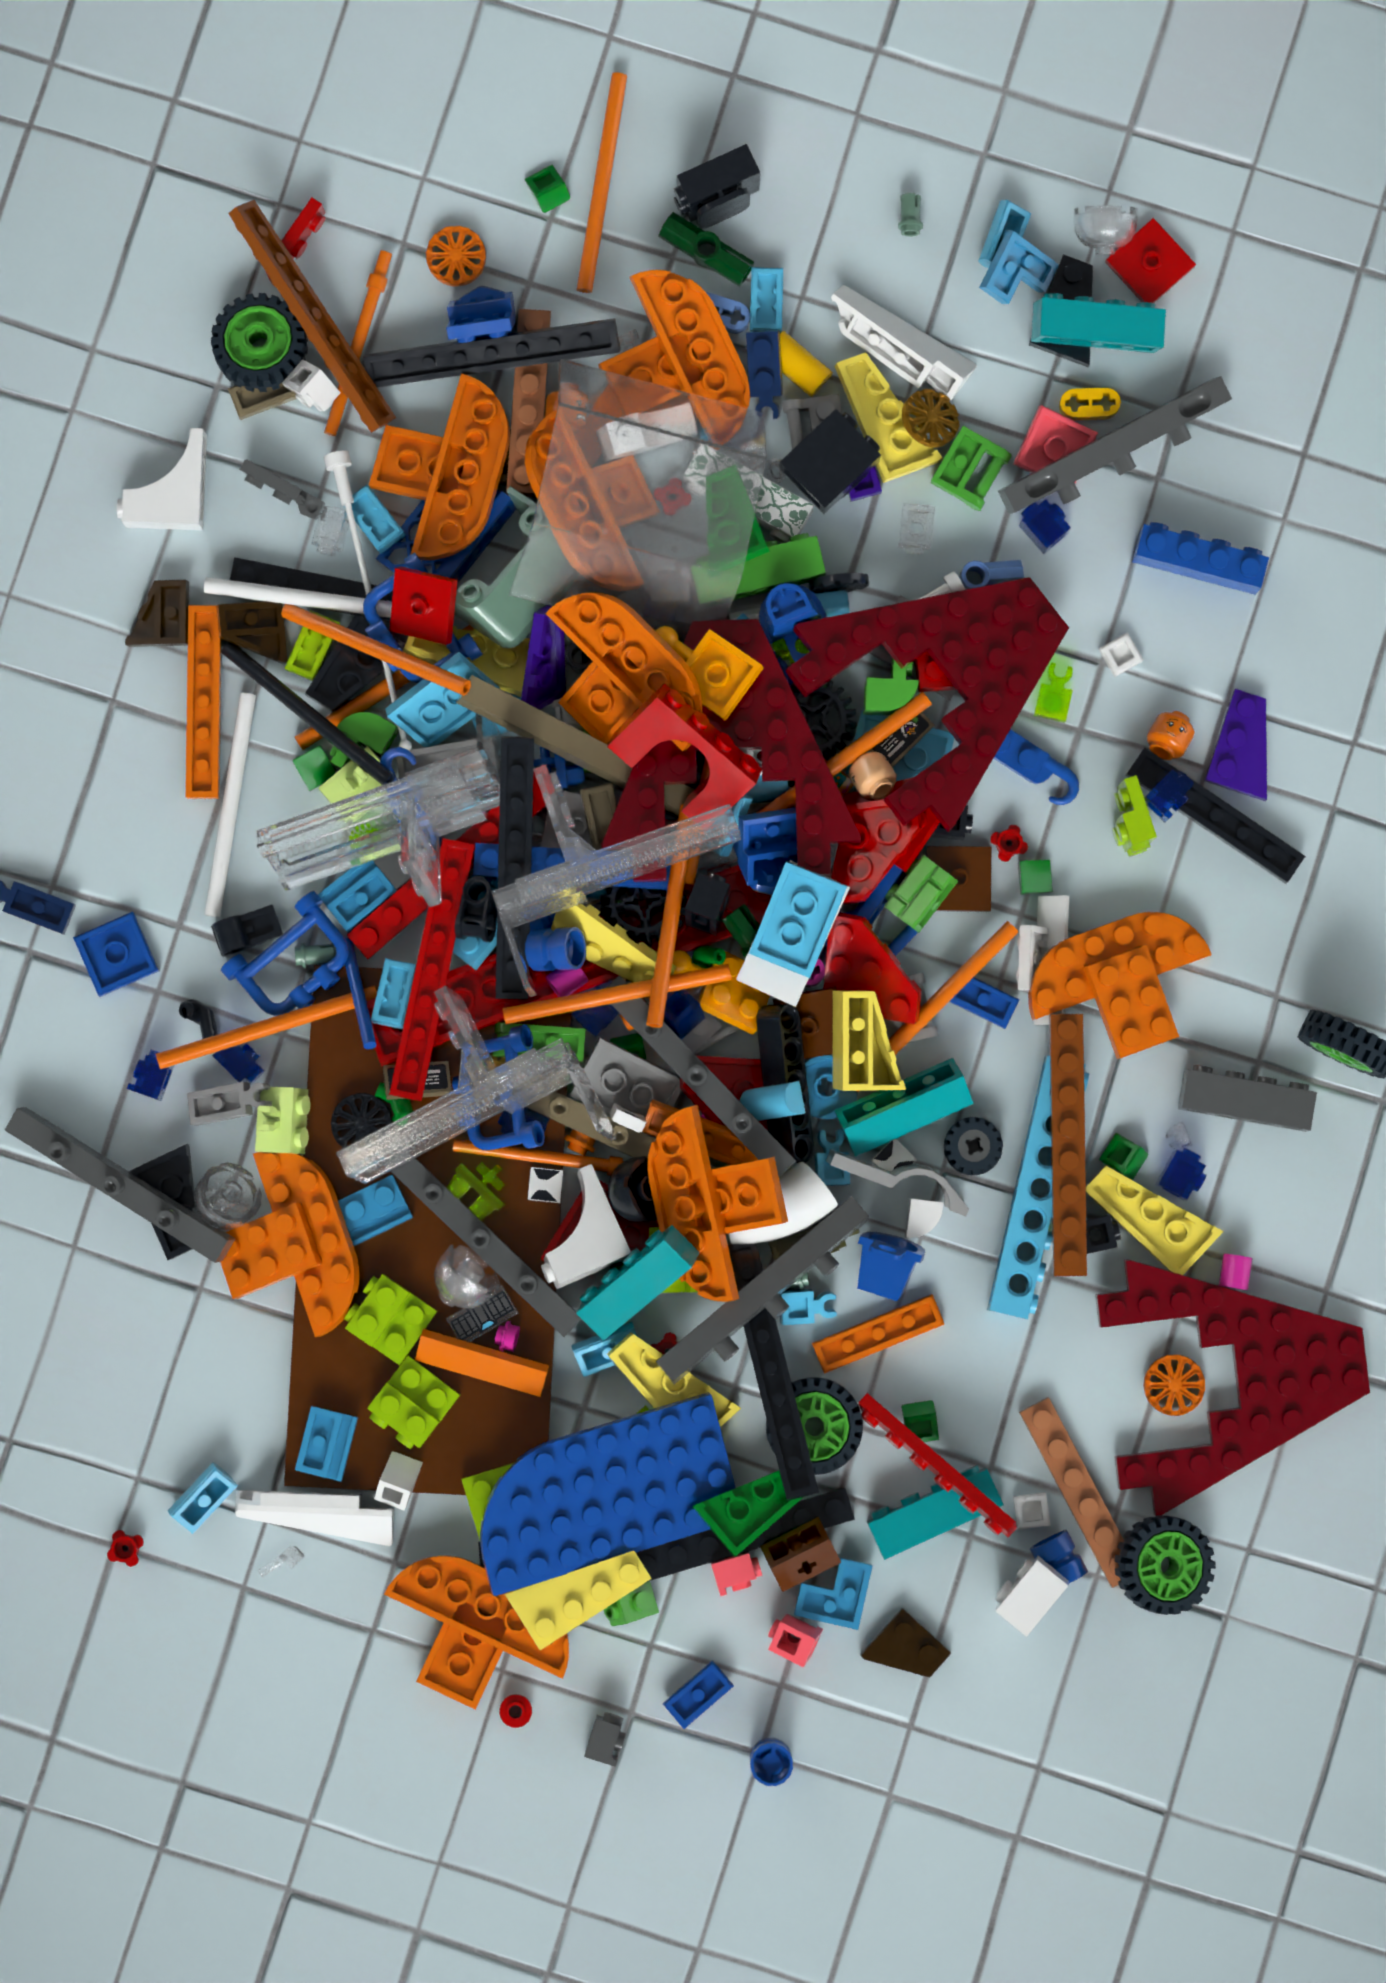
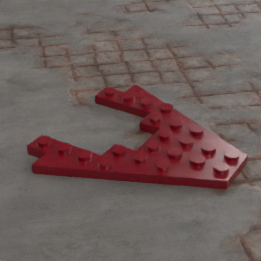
M1028 577L798 623L794 626L793 631L809 650V653L786 669V673L804 697H806L881 644L901 669L928 652L965 701L941 719L959 746L889 794L884 801L903 826L930 808L946 831L949 832L959 819L1069 627L1033 580Z
M759 620L692 621L683 644L693 651L710 629L764 667L726 721L703 705L702 713L706 715L709 722L717 730L730 736L740 750H761L762 781H795L798 866L822 876H831L830 844L861 843V835ZM667 740L654 746L632 768L602 842L603 851L633 850V856L636 857L639 864V854L642 855L646 862L645 851L652 860L651 849L658 858L657 847L664 856L662 848L663 845L666 847L664 785L697 784L696 752L700 751L698 748L691 744L688 749L682 751L672 740ZM659 853L660 862H658L653 855L654 864H652L647 856L648 866H646L641 858L642 868L638 866L635 860L636 871L633 869L634 882L667 881L666 859L664 860Z
M1130 1259L1124 1260L1127 1290L1095 1294L1098 1323L1101 1328L1196 1316L1199 1347L1206 1348L1232 1344L1239 1407L1207 1411L1211 1444L1114 1456L1118 1489L1125 1490L1150 1486L1155 1516L1163 1515L1370 1393L1362 1327Z

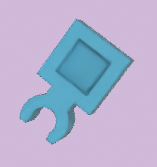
M842 1129L835 1131L836 1139L833 1143L827 1141L825 1130L819 1131L817 1139L824 1153L814 1154L815 1173L826 1186L850 1185V1172L831 1166L826 1162L830 1149L840 1152L839 1146L844 1141ZM840 1152L849 1156V1152Z
M812 1289L786 1290L781 1294V1297L790 1306L780 1316V1323L782 1325L815 1323L814 1314H820L825 1318L837 1316L835 1310L824 1309V1303L827 1300L836 1299V1295L832 1292H822L817 1298H814V1291Z

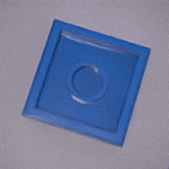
M133 911L73 937L99 997L159 972Z

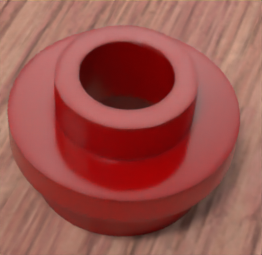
M520 1694L507 1696L500 1705V1718L507 1726L512 1728L526 1725L532 1716L530 1701ZM517 1705L521 1708L522 1714L519 1717L511 1716L509 1709L512 1706Z

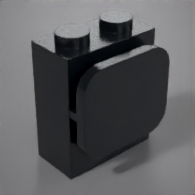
M742 145L677 175V187L673 188L676 195L674 201L681 215L686 213L690 222L696 220L698 227L705 229L743 212L750 206V195L759 191L760 170L748 145Z
M837 409L786 455L779 465V469L823 514L854 489L868 475L869 471L880 462L881 454L878 452L880 450L879 445L869 435L864 438L856 430L858 425L848 413L844 412L841 414Z

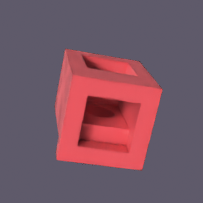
M749 1551L738 1554L736 1557L731 1556L711 1562L720 1596L727 1595V1587L732 1586L733 1591L742 1590L752 1586L750 1580L763 1576L758 1558H751Z
M786 1614L781 1621L776 1619L768 1634V1637L772 1638L768 1650L804 1667L812 1657L823 1629L818 1626L815 1628ZM791 1634L794 1635V1636H796V1637H798V1638H800V1639H794V1638L791 1636Z

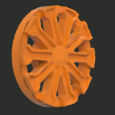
M459 225L445 227L438 233H435L428 243L426 251L427 265L431 274L441 283L454 287L464 286L476 280L482 273L486 263V250L479 235L469 228ZM452 233H459L456 243L454 242ZM467 235L470 236L472 239L463 245L465 237ZM446 236L449 246L439 239ZM437 246L444 252H433L432 250L433 247ZM474 246H479L480 248L479 251H469ZM469 259H479L480 263L476 265ZM433 260H443L437 265L432 264ZM448 267L447 274L442 276L440 272ZM464 268H469L473 271V274L470 276L466 275ZM455 271L459 272V280L453 279Z
M1177 1354L1165 1355L1155 1360L1147 1369L1143 1382L1144 1393L1148 1402L1157 1411L1170 1416H1180L1194 1410L1202 1401L1205 1392V1378L1200 1367L1190 1358ZM1171 1360H1177L1178 1362L1175 1372L1171 1366ZM1188 1363L1191 1369L1182 1375L1184 1365ZM1159 1364H1164L1167 1374L1158 1370ZM1194 1374L1198 1375L1199 1380L1197 1382L1186 1381ZM1151 1375L1160 1378L1161 1382H1151ZM1187 1388H1198V1395L1195 1396ZM1152 1389L1162 1390L1155 1396H1152L1150 1393ZM1182 1395L1191 1400L1192 1404L1190 1406H1185ZM1168 1396L1165 1406L1161 1407L1159 1401ZM1174 1398H1176L1179 1409L1175 1411L1172 1410Z

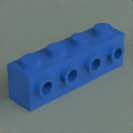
M1150 522V525L1144 524L1139 532L1132 559L1133 563L1254 595L1262 587L1269 557L1263 556L1262 551L1252 547H1244L1243 550L1233 548L1230 542L1222 539H1212V542L1199 539L1200 535L1187 530H1182L1181 534L1168 530L1169 527L1167 525L1157 522Z

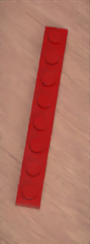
M540 766L533 772L532 818L563 791L543 766ZM500 802L455 841L474 845L475 843L499 844ZM474 848V853H473V858H472V863H471L470 871H472L473 868H474L475 848ZM439 855L347 934L367 960L373 957L428 909Z
M442 839L389 1093L391 1096L422 1102L456 940L455 919L459 912L463 887L469 877L475 848L474 844Z

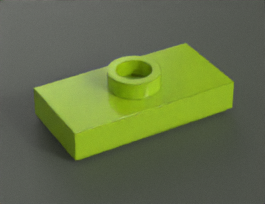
M312 610L309 611V612H312V613H314V614H316V615H319V616H321V617H323V618H326V619H328V620H330V621H333V622H335V623H337V624H340V622H338V621H336V620H333V619H331V618H328V617H326V616H324V615H321V614H319V613H317V612H314V611H312ZM302 627L284 669L313 681L326 659L333 639Z

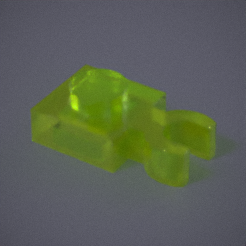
M1052 662L1047 670L1050 685L1040 684L1033 716L1065 723L1073 690L1064 688V685L1072 677L1073 669L1068 666L1066 675L1058 677L1054 673L1056 663Z

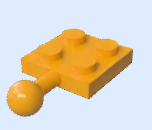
M662 626L656 630L686 661L692 670L700 688L702 705L726 721L763 670L762 664L710 629L694 651L678 640V634L673 628Z
M674 951L672 962L676 966L674 975L704 969L692 963L691 957L685 951ZM725 951V961L720 965L729 964L732 980L704 985L695 1007L753 1035L757 1031L756 1016L758 1010L762 1006L767 1005L770 995L737 981L736 978L744 960ZM712 964L711 967L720 966V965Z

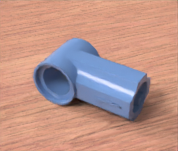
M974 560L968 562L963 567L958 577L965 590L1023 579L1024 572L1021 560L985 563ZM970 571L977 572L981 576V584L973 585L969 583L966 573Z

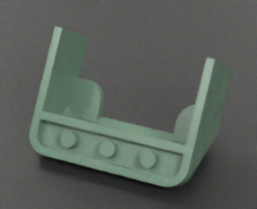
M510 486L506 492L521 515L519 527L522 533L530 540L490 586L477 579L464 582L456 591L454 612L455 616L503 648L518 646L532 630L534 612L552 602L556 603L581 574L570 564L563 553L541 506Z

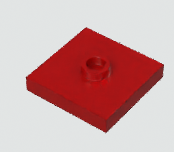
M1154 218L1105 261L1141 302L1148 303L1158 301L1196 266V263Z
M402 566L395 568L390 631L444 645L452 643L457 580Z

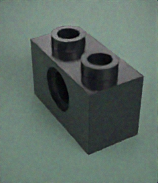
M707 873V876L698 874L685 907L686 926L713 936L717 935L730 902V884L725 883V878L714 873Z

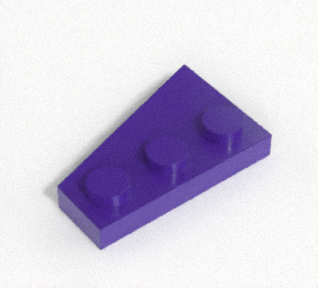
M554 602L534 612L521 695L522 701L539 710L552 704L554 700L562 698L566 693L564 632L545 614L556 604Z
M1238 689L1233 691L1204 780L1205 782L1259 800H1267L1266 698Z

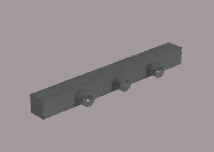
M1222 376L1213 378L998 490V493L1009 514L1016 513L1056 491L1063 505L1081 496L1074 483L1075 481L1113 462L1119 475L1134 469L1136 465L1130 452L1167 433L1174 446L1184 443L1192 438L1185 425L1186 423L1232 400V397Z
M619 975L606 988L624 985L627 983ZM642 998L611 1004L758 1160L775 1157L779 1178L796 1163V1160L664 1021L661 1028L646 1025L649 1006Z
M27 1107L17 1108L5 1128L6 1132L214 1263L224 1260L235 1241V1238Z
M397 1142L396 1146L403 1153L400 1142ZM393 1146L391 1150L394 1152L396 1156H398L397 1150L395 1146ZM404 1149V1154L399 1153V1157L394 1156L393 1160L388 1158V1163L383 1162L405 1186L563 1337L582 1320L561 1296L410 1152ZM389 1150L387 1155L392 1159V1154ZM384 1155L382 1158L387 1162L386 1156Z
M851 1196L738 1292L739 1299L723 1304L656 1361L659 1368L675 1385L714 1351L719 1354L724 1362L729 1360L739 1351V1347L730 1337L764 1308L767 1309L774 1319L781 1316L790 1307L781 1297V1294L814 1266L825 1277L839 1266V1263L830 1252L869 1220V1215Z

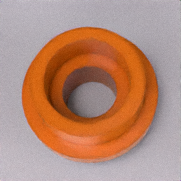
M572 1129L570 1135H566L564 1140L570 1142L567 1148L585 1156L587 1151L592 1153L595 1151L593 1145L596 1140Z

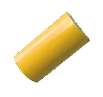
M783 331L780 333L782 373L813 398L833 375V372Z

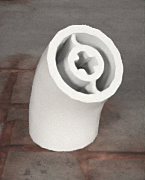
M804 1162L797 1163L779 1178L788 1222L729 1233L730 1243L754 1244L795 1235L822 1222L838 1208V1204L819 1176Z

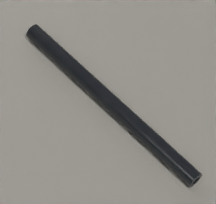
M227 642L222 647L221 653L378 783L385 788L391 785L395 775L239 646Z

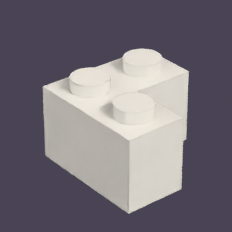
M1039 1556L1033 1562L1027 1559L1016 1573L1019 1577L1013 1583L1008 1579L997 1592V1597L995 1598L997 1601L996 1612L1026 1637L1069 1586V1581Z

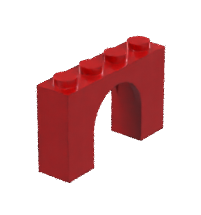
M665 683L614 732L607 746L631 768L654 746L667 740L685 741L698 748L707 759L710 775L688 795L681 812L703 831L709 830L757 784L762 772V768L754 757L741 751L734 744L730 736L717 730L709 722L705 714L693 709L685 702L684 697L677 690L669 688Z

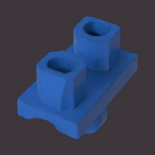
M539 747L540 759L534 760V768L543 766L552 777L551 767H556L557 784L563 791L568 792V787L585 783L582 767L578 765L566 766L563 757L555 753L554 757H550L549 750Z

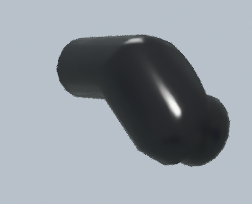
M189 999L180 1004L179 1014L182 1018L189 1019L200 1025L202 1039L218 1034L214 1013L210 1007L194 999Z

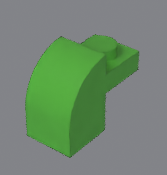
M892 658L891 679L866 678L864 684L863 715H891L912 700L918 688L919 680H907L906 676L912 675L913 662L901 669Z
M370 712L351 714L344 718L337 726L338 729L359 746L362 745L365 748L368 746L373 753L380 757L389 750L399 733L396 725ZM333 746L330 752L333 758L330 762L340 770L351 759Z

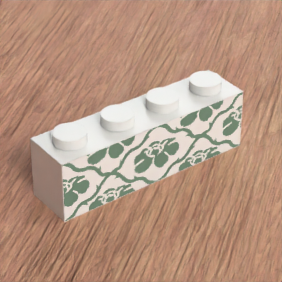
M703 443L700 444L683 474V483L686 484L685 489L688 492L702 498L703 495H706L705 477L735 465L759 525L771 531L769 535L780 543L790 542V537L801 534L813 512L814 504Z

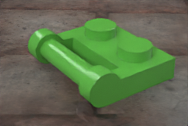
M962 426L930 483L963 501L972 509L981 511L985 504L983 499L1003 465L1009 463L1012 454L967 427ZM984 453H987L993 458L972 493L966 490L965 486Z

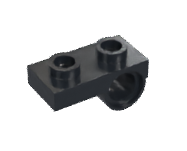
M272 904L243 915L222 919L211 926L222 957L274 940L283 935Z

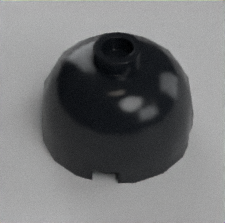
M647 1156L635 1157L624 1161L613 1170L609 1178L608 1197L610 1203L619 1216L630 1222L657 1220L648 1178Z

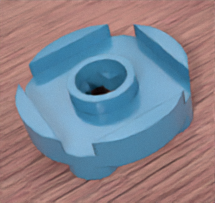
M833 1055L813 1057L805 1062L810 1115L824 1120L837 1118L834 1110L856 1101L858 1092L832 1089L833 1095L826 1096L824 1092L819 1093L817 1087L822 1085L821 1079L827 1078L828 1082H833Z

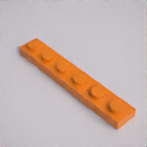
M188 605L185 792L187 799H219L222 639L219 638L216 605Z

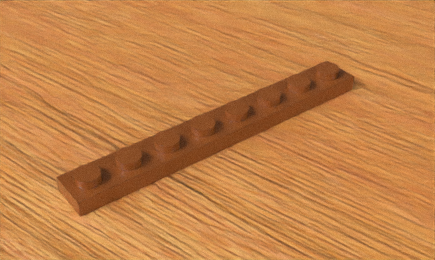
M252 200L235 207L228 214L235 223L236 229L242 234L252 249L253 255L269 275L272 284L286 301L290 312L297 318L308 339L318 350L326 367L333 373L342 387L343 393L349 398L359 413L362 422L371 433L396 419V416L256 201Z
M1050 1014L1053 1276H1087L1083 1014Z

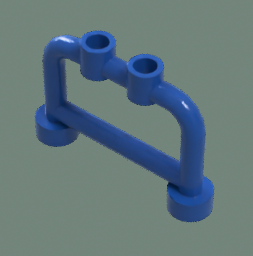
M415 552L404 559L407 564L406 568L429 573ZM393 574L374 587L365 597L363 613L370 625L365 628V631L370 638L404 652L376 611L377 602L393 591ZM469 633L459 640L452 634V643L446 645L451 653L433 665L440 667L458 652L466 658L469 657L472 662L482 656L483 653ZM387 663L393 672L399 669L412 682L419 683L424 679Z
M315 891L306 894L295 905V909L303 918L255 959L248 963L241 954H238L228 960L221 968L229 981L236 978L255 1003L267 1014L278 1016L292 1011L295 1007L300 1009L310 1006L316 1000L312 995L315 990L320 986L324 990H328L340 980L337 972L347 962L349 955L348 943L341 932L321 910L320 906L323 901ZM317 924L336 948L335 957L319 967L304 984L292 990L281 1003L272 1002L252 977L313 925Z
M527 1025L512 1027L509 1035L476 1042L464 1051L460 1063L461 1075L453 1077L452 1086L457 1095H463L464 1107L460 1109L467 1118L468 1113L465 1105L471 1114L474 1115L470 1102L479 1112L476 1103V1091L479 1089V1081L473 1070V1062L477 1056L504 1049L509 1093L512 1095L509 1082L515 1091L518 1092L514 1079L522 1088L519 1078L521 1076L518 1053L533 1048V1035ZM520 1088L519 1094L514 1092L513 1097L510 1096L514 1132L488 1138L484 1137L481 1134L479 1124L483 1118L482 1111L480 1114L475 1111V1117L470 1115L469 1120L464 1117V1123L459 1121L460 1127L467 1126L470 1141L481 1150H495L522 1143L527 1149L542 1146L545 1139L544 1130L538 1121L526 1122L523 1094ZM458 1108L456 1110V1114L463 1121L461 1112Z

